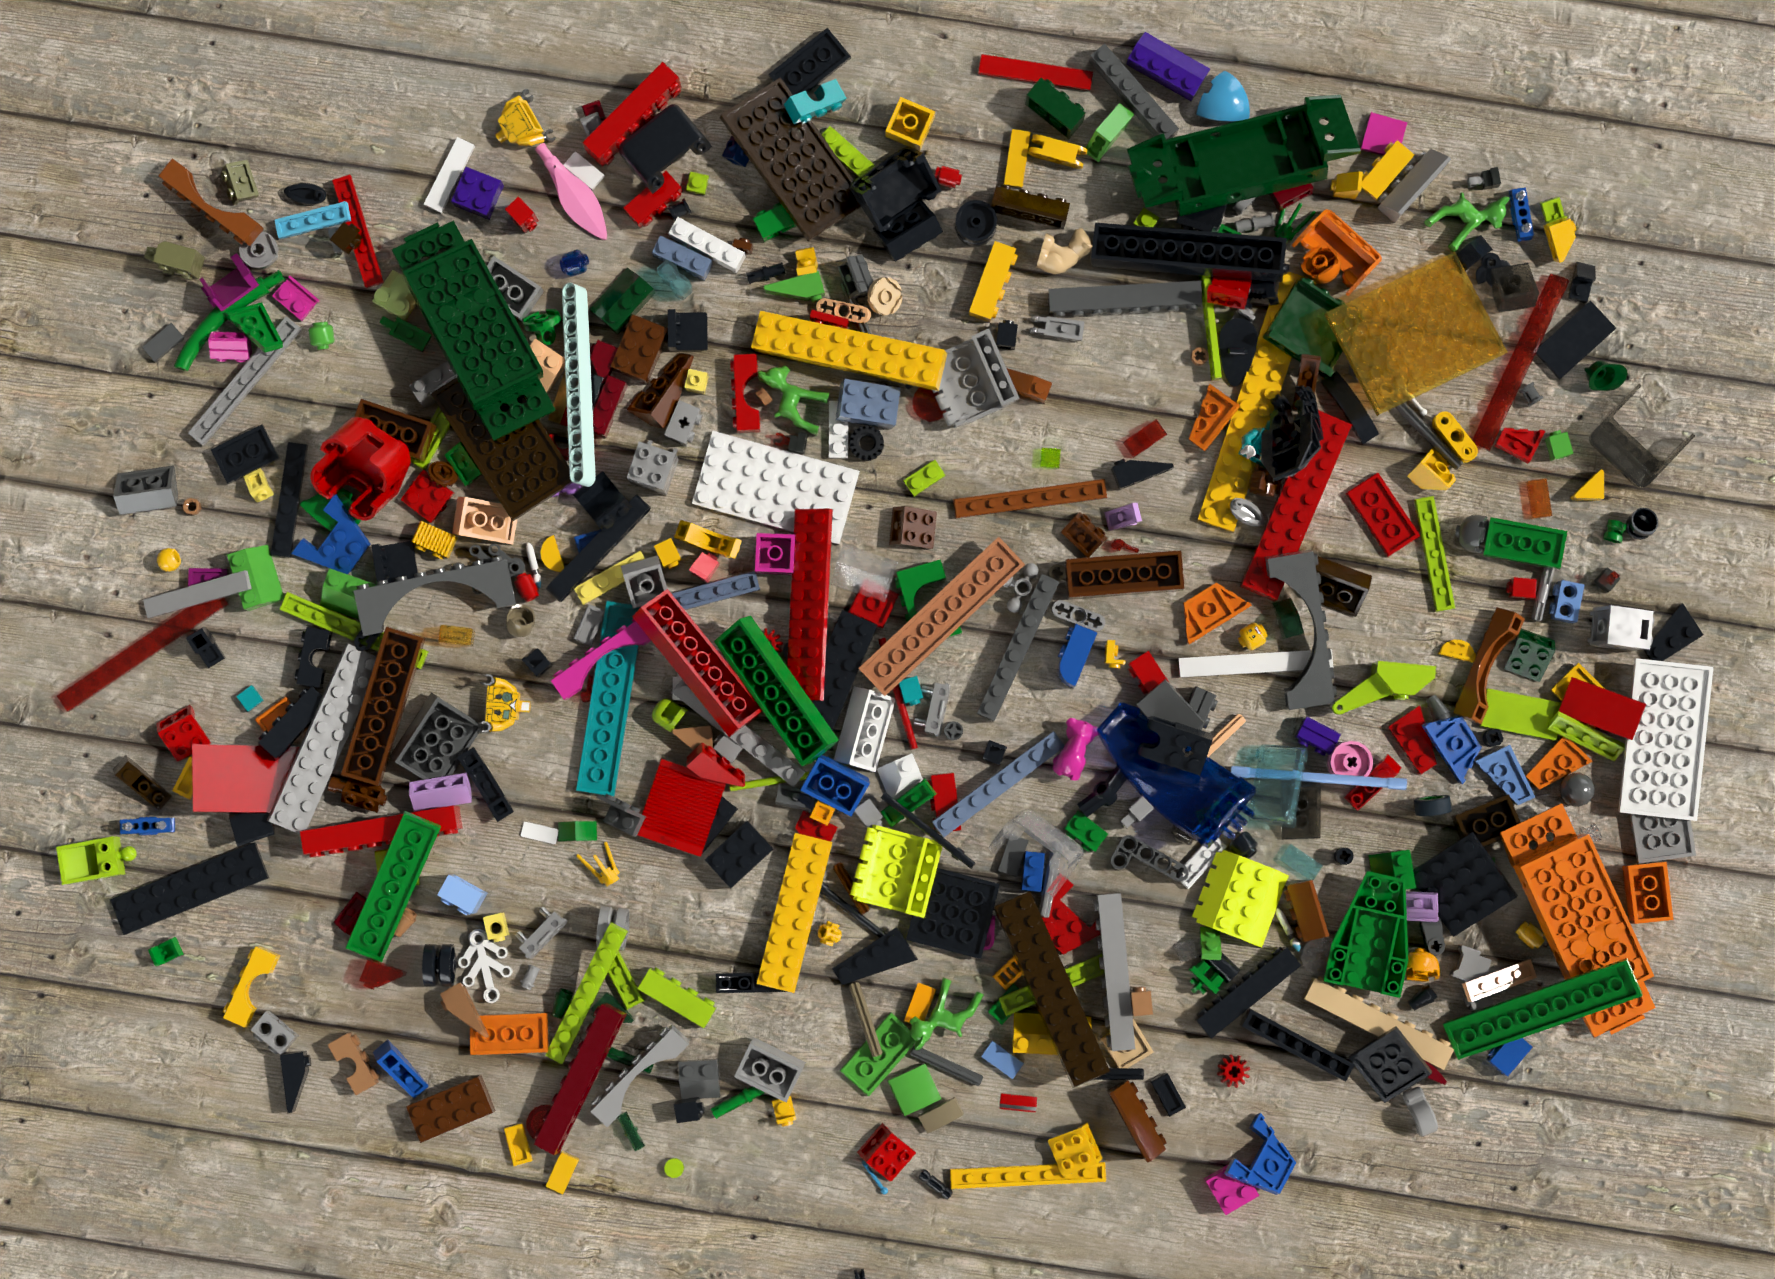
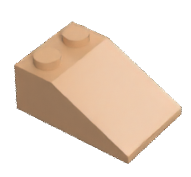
M534 339L530 347L543 369V378L540 381L548 394L565 370V358L537 339Z
M458 497L452 534L513 545L517 519L512 521L501 503Z

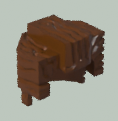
M1255 464L1248 485L1249 492L1258 496L1274 497V494L1279 493L1282 479L1275 481L1267 469L1261 468L1260 464Z

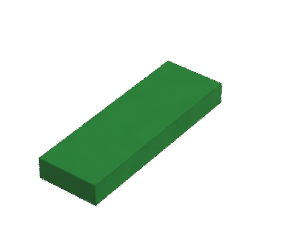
M925 778L896 801L912 813L937 793ZM890 805L880 812L891 827L905 818Z

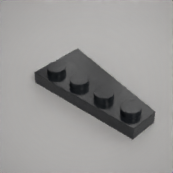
M895 927L833 967L832 970L841 984L844 985L916 961L918 958L898 927Z

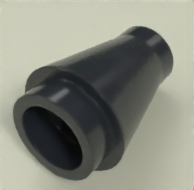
M1428 984L1425 987L1423 986L1408 1003L1415 1011L1435 1002L1434 999L1438 996Z

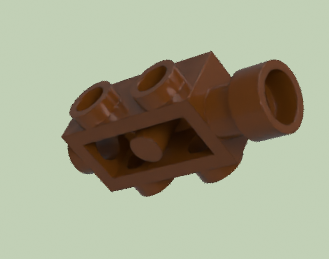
M332 777L328 785L329 792L335 794L337 792L342 793L341 802L378 813L381 806H385L387 801L385 789L380 785H369L363 781L350 778L345 783L336 777Z

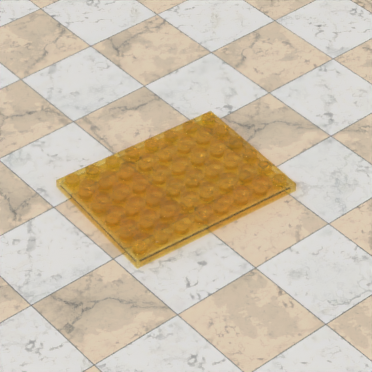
M1456 252L1324 314L1377 416L1508 353Z

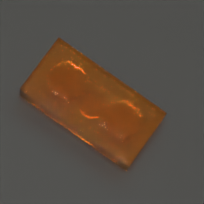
M1547 478L1527 481L1526 485L1532 519L1551 517L1552 510Z

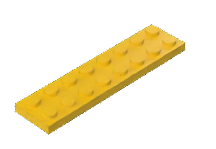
M795 833L757 984L795 993L833 842Z

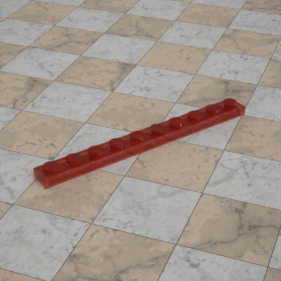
M1550 273L1472 439L1478 448L1490 452L1569 283L1567 278Z
M223 597L186 608L57 695L58 699L67 712L72 711L229 605V603Z

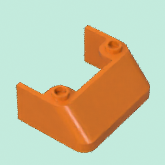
M1325 209L1313 220L1291 245L1295 247L1301 242V245L1307 250L1318 246L1322 248L1330 246L1335 249L1340 259V269L1344 272L1342 275L1343 283L1350 288L1346 293L1347 296L1382 261L1381 255L1340 217L1328 209Z

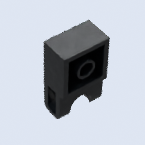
M1148 717L1147 727L1158 733L1160 739L1154 744L1141 743L1138 746L1137 753L1142 757L1200 776L1213 740V734L1159 717ZM1187 746L1191 747V751H1185Z

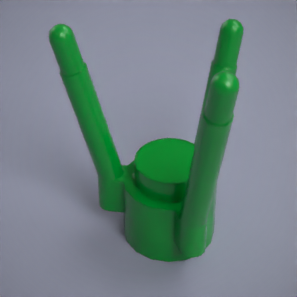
M1302 203L1298 204L1289 221L1282 225L1286 208L1281 210L1277 225L1274 228V236L1287 238V241H1292L1296 233L1316 212L1312 211L1293 230L1291 224L1302 207Z

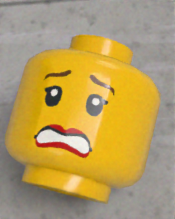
M1252 622L1240 629L1238 641L1242 648L1247 647V649L1252 651L1265 644L1268 635L1261 624Z

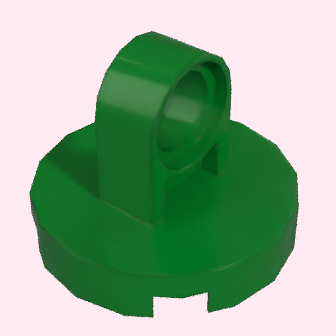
M546 309L544 314H539V311L526 316L523 319V326L526 331H535L538 341L551 345L556 338L554 326L560 322L561 318L558 310ZM548 331L549 338L545 341L543 335Z

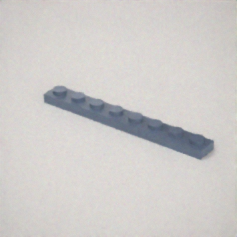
M1052 731L931 823L944 838L1063 749L1064 744L1056 733Z

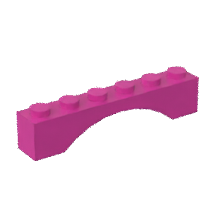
M632 619L633 623L628 627L624 625L619 628L614 637L608 636L600 642L601 646L596 649L592 647L586 651L584 658L573 660L569 663L570 667L565 671L561 669L553 675L554 679L551 682L564 700H568L582 690L588 672L605 654L623 646L646 645L651 641L634 619Z

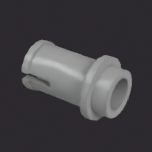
M529 964L523 980H520V986L531 990L535 986L533 984L540 968Z

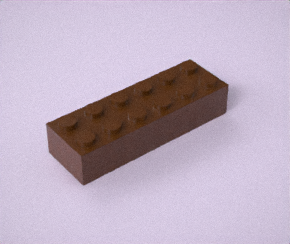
M1181 550L1065 560L1068 599L1172 592L1185 589Z

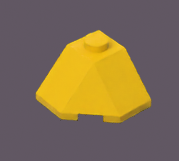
M1434 447L1407 476L1420 489L1448 490L1456 480L1454 474H1450L1448 469L1450 464Z

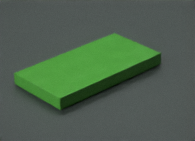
M892 1012L875 1030L882 1055L873 1057L866 1040L840 1070L867 1096L872 1094L915 1044L911 1035V1029Z

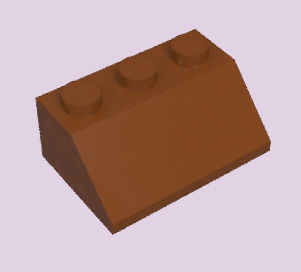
M1306 879L1286 885V890L1283 892L1286 901H1290L1292 909H1289L1291 919L1296 921L1295 933L1297 938H1301L1302 942L1328 937L1329 933L1313 880Z

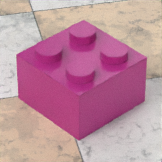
M757 533L755 573L792 575L794 573L795 535Z
M1228 1165L1204 1178L1225 1215L1259 1196L1254 1186L1226 1176L1224 1172Z

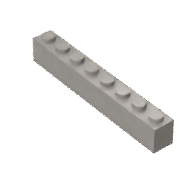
M1121 893L1096 895L1097 899H1093L1094 911H1098V919H1095L1096 930H1100L1097 946L1098 950H1102V957H1099V967L1104 972V977H1101V988H1105L1106 996H1102L1103 1008H1107L1108 1015L1104 1016L1105 1028L1109 1027L1106 1043L1107 1047L1111 1048V1051L1135 1049Z

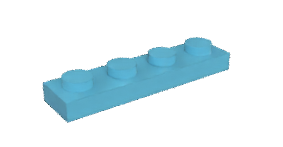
M344 201L275 219L274 221L278 238L284 239L342 224L343 222H350L351 216L348 203Z

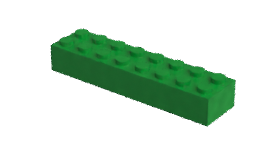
M751 616L737 620L714 641L802 767L813 763L839 741Z

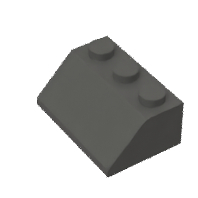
M174 465L118 473L113 497L119 514H132L135 512L176 507L178 489Z

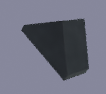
M1480 235L1454 255L1451 260L1464 273L1493 249Z

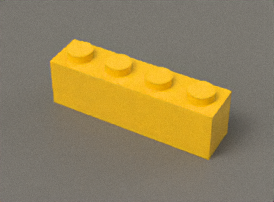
M994 241L969 310V316L989 323L992 318H996L999 310L996 307L998 300L1002 301L1005 290L1002 289L1003 285L1009 282L1012 274L1009 272L1010 266H1015L1018 257L1015 254L1016 248Z

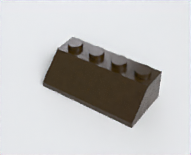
M1007 185L996 186L991 204L996 214L1061 229L1065 227L1070 203H1067V200L1063 198H1056L1054 200L1048 198L1045 194H1030L1029 191L1019 189V191L1011 190V187Z

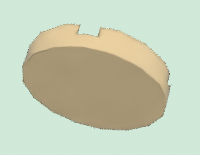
M880 277L870 285L867 300L873 312L879 315H889L898 310L902 302L900 292L902 290L898 282L892 278Z

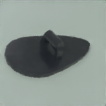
M1242 318L1226 322L1219 336L1223 371L1230 385L1234 387L1244 380L1246 373L1249 371L1258 340L1257 330L1254 325Z

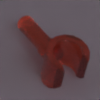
M1115 539L1111 544V547L1119 552L1122 547L1136 553L1139 551V548L1128 545L1121 539Z
M591 675L588 676L587 691L581 692V701L583 703L591 701L593 676Z

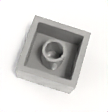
M658 555L621 566L633 609L645 605L667 589Z

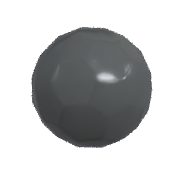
M1578 772L1567 775L1561 781L1559 791L1565 803L1579 807L1591 801L1595 788L1590 777Z

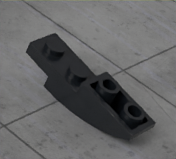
M759 972L716 973V993L787 991L757 984Z

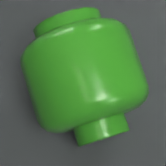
M328 322L312 323L313 326L309 327L308 330L310 344L317 346L318 350L329 349V345L335 341L333 326L328 324Z

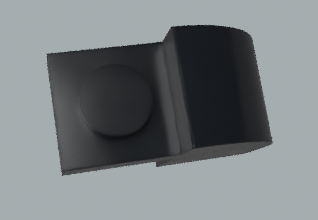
M202 627L186 637L195 654L200 655L208 668L226 658L216 644L215 638L206 627Z

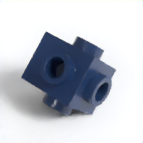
M731 136L722 157L734 165L746 167L749 158L734 137Z

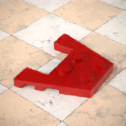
M1061 873L1056 881L1049 918L1042 919L1055 948L1064 955L1099 936L1100 930H1096L1095 922L1088 927L1061 901V898L1074 886Z

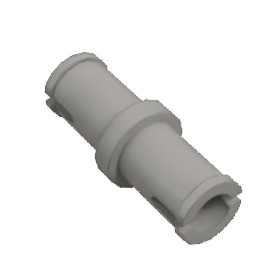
M1273 214L1257 218L1252 216L1251 219L1235 221L1236 231L1239 233L1250 230L1255 232L1260 228L1275 226Z

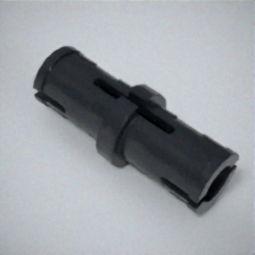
M782 262L769 267L765 265L762 266V269L746 272L749 284L765 279L768 281L770 280L769 278L786 274Z

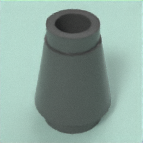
M1436 695L1426 700L1433 722L1451 718L1450 711Z

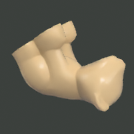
M1083 228L1076 229L1068 246L1062 247L1054 243L1055 239L1052 235L1046 233L1036 267L1051 274L1064 273L1091 252L1093 242Z

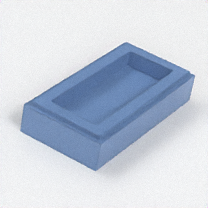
M991 1041L981 1055L982 1058L1012 1079L1024 1064L994 1041Z

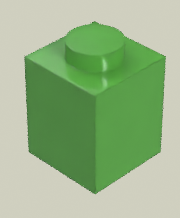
M1561 430L1549 433L1550 436L1545 439L1551 461L1569 457L1573 454L1568 432L1561 433Z

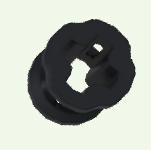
M685 198L674 206H668L674 221H676L677 217L692 214Z
M1498 729L1487 730L1482 737L1484 744L1489 747L1500 745L1503 742L1502 732ZM1495 734L1494 738L1496 741L1491 742L1492 738L1489 735Z
M1338 848L1334 853V860L1340 865L1350 864L1354 858L1353 852L1349 848ZM1342 851L1348 855L1345 861L1339 858V855H1342Z

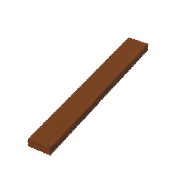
M1105 479L959 498L953 499L955 517L958 519L1107 499Z

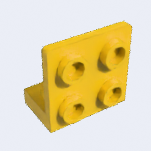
M1088 1122L1080 1125L1075 1130L1048 1140L1062 1176L1095 1165L1103 1159Z

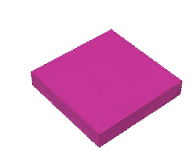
M1371 112L1360 149L1384 156L1386 154L1384 149L1390 142L1395 143L1398 140L1402 144L1408 122Z

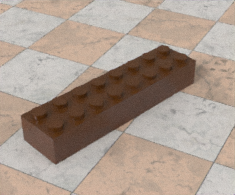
M390 626L385 628L341 775L376 786L382 784L426 637Z

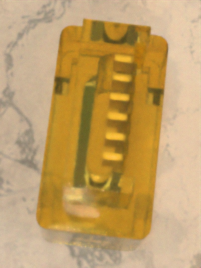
M441 625L438 641L443 644L472 647L474 645L475 630L472 628Z

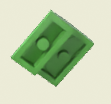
M922 1064L888 1080L903 1116L941 1100L926 1064Z

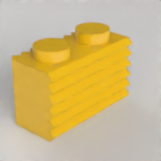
M420 521L411 542L416 544L414 548L423 552L428 549L433 552V556L443 559V557H450L458 537Z

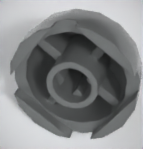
M1471 515L1466 517L1461 525H1457L1455 535L1459 537V543L1466 551L1482 553L1484 547L1480 546L1482 542H1486L1488 521H1485L1488 518L1487 516Z

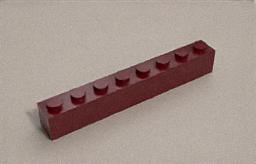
M608 1003L601 1004V1006L599 1005L594 1012L595 1019L593 1023L588 1025L585 1031L587 1035L584 1041L582 1040L577 1047L578 1054L576 1058L571 1060L568 1066L570 1069L568 1075H565L561 1080V1089L559 1093L554 1095L551 1101L553 1104L552 1108L544 1115V1124L535 1134V1146L552 1155L560 1153L627 1013Z

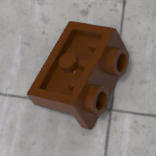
M1080 512L1061 531L1086 557H1090L1107 539L1105 532L1101 528L1095 527L1091 523V519L1086 514Z

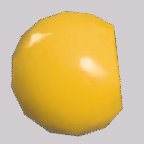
M165 548L158 553L157 564L163 571L171 572L180 566L181 558L175 549Z

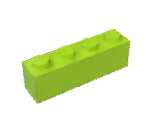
M655 967L654 970L650 968L639 985L638 990L705 1028L717 1008L714 1006L715 1002L707 997L704 999L697 996L699 992L691 987L685 989L680 986L682 982L672 977L669 979L665 977V972Z

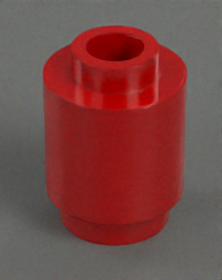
M937 166L935 178L939 185L956 188V185L960 186L962 174H959L960 170Z
M522 573L515 577L514 585L525 602L532 601L540 596L538 593L539 589L531 574Z

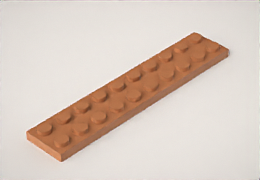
M998 537L858 669L885 697L1025 564Z

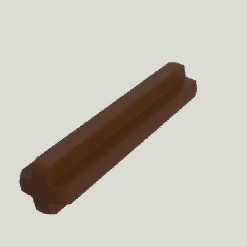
M841 862L833 866V870L860 914L867 913L870 910L867 903L853 900L854 896L850 895L853 880Z

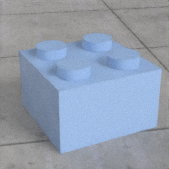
M449 874L437 895L441 897V902L449 906L456 905L459 912L470 915L477 913L488 893L455 874Z

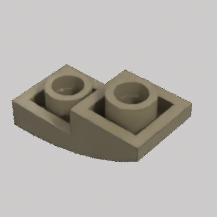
M953 1097L939 1103L937 1107L921 1113L918 1118L928 1134L956 1120L964 1113L956 1098Z

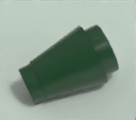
M560 988L555 994L551 1015L562 1019L569 1008L574 993Z

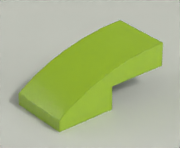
M1560 197L1540 202L1546 224L1564 217L1567 218L1564 215Z

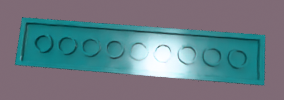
M606 601L600 642L608 636L614 637L617 634L616 631L622 626L626 625L628 627L633 623L632 616L641 607L633 609L631 604ZM639 645L623 646L614 649L601 657L596 663L576 791L615 796Z

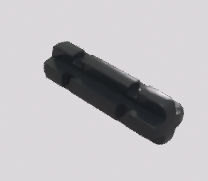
M923 1169L919 1174L920 1180L926 1181L929 1187L937 1193H941V1196L948 1200L953 1194L949 1187H945V1184L933 1175L931 1176L927 1170Z

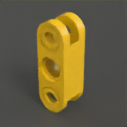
M1033 135L1031 141L1042 146V149L1030 147L1028 151L1030 156L1075 169L1083 168L1084 164L1075 159L1077 154L1086 155L1088 151L1086 148L1043 135Z
M1443 411L1433 418V429L1463 463H1468L1477 456V446L1451 413ZM1451 433H1456L1459 436L1458 442L1451 439Z

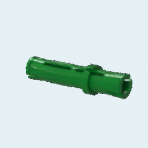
M753 1086L748 1089L744 1088L741 1093L712 1107L711 1111H713L714 1117L718 1119L747 1102H753V1099L765 1092Z

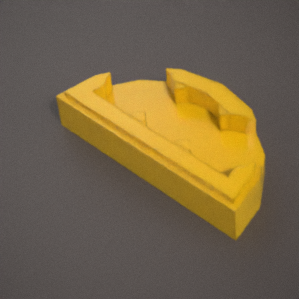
M552 535L542 544L540 551L541 559L550 570L561 572L565 567L555 536Z
M1454 639L1446 642L1438 652V655L1474 663L1476 659V653L1468 642Z

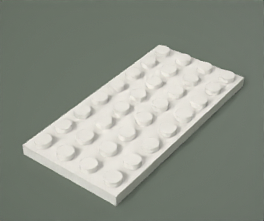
M712 431L692 505L794 532L795 509L830 508L833 510L831 543L839 545L860 471Z
M1634 658L1630 698L1645 703L1646 707L1633 740L1626 738L1618 812L1697 821L1713 667Z

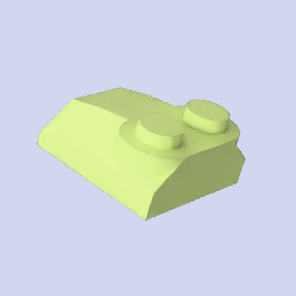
M394 270L391 271L381 288L376 290L372 300L373 303L404 321L408 319L417 304L403 279V275Z

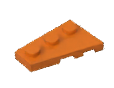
M1211 384L1207 388L1206 397L1201 404L1202 408L1189 437V440L1204 452L1240 407L1239 404Z

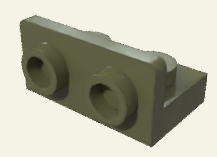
M248 160L225 164L221 171V178L223 182H226L228 188L227 196L229 200H232L233 205L238 204L242 200L257 198L259 193Z

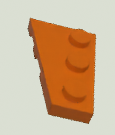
M1562 736L1525 776L1535 788L1540 790L1593 761L1571 740Z

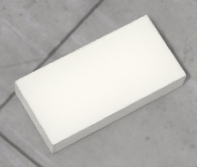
M576 151L563 165L591 190H594L605 177L603 173Z

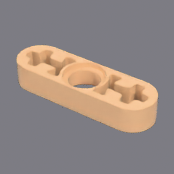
M827 298L820 299L816 305L817 311L831 315L834 313L835 316L849 319L852 322L866 323L871 317L870 310L865 306ZM827 303L828 306L835 307L834 311L828 309L825 311L822 305ZM843 305L848 308V313L845 316H841L839 313V309ZM853 311H862L865 313V317H861L860 320V316L852 315Z

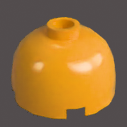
M1417 948L1415 952H1410L1408 954L1405 974L1407 980L1426 982L1429 981L1430 977H1434V980L1439 979L1440 967L1437 958L1423 948Z

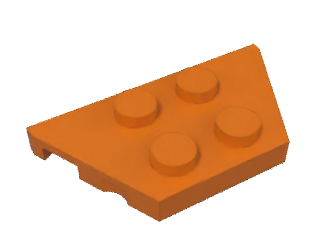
M1217 582L1187 600L1183 605L1188 645L1251 607V603L1225 589Z

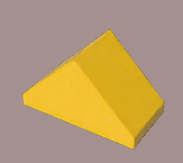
M1602 469L1597 471L1570 498L1580 501H1600L1604 499V471Z

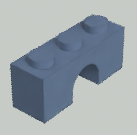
M663 236L659 237L652 251L653 257L669 265H677L686 270L688 274L703 281L706 280L713 265L711 259Z

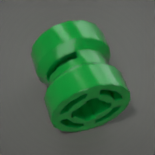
M1609 519L1607 522L1608 529L1604 533L1603 539L1621 544L1623 540L1622 533L1626 530L1627 524Z

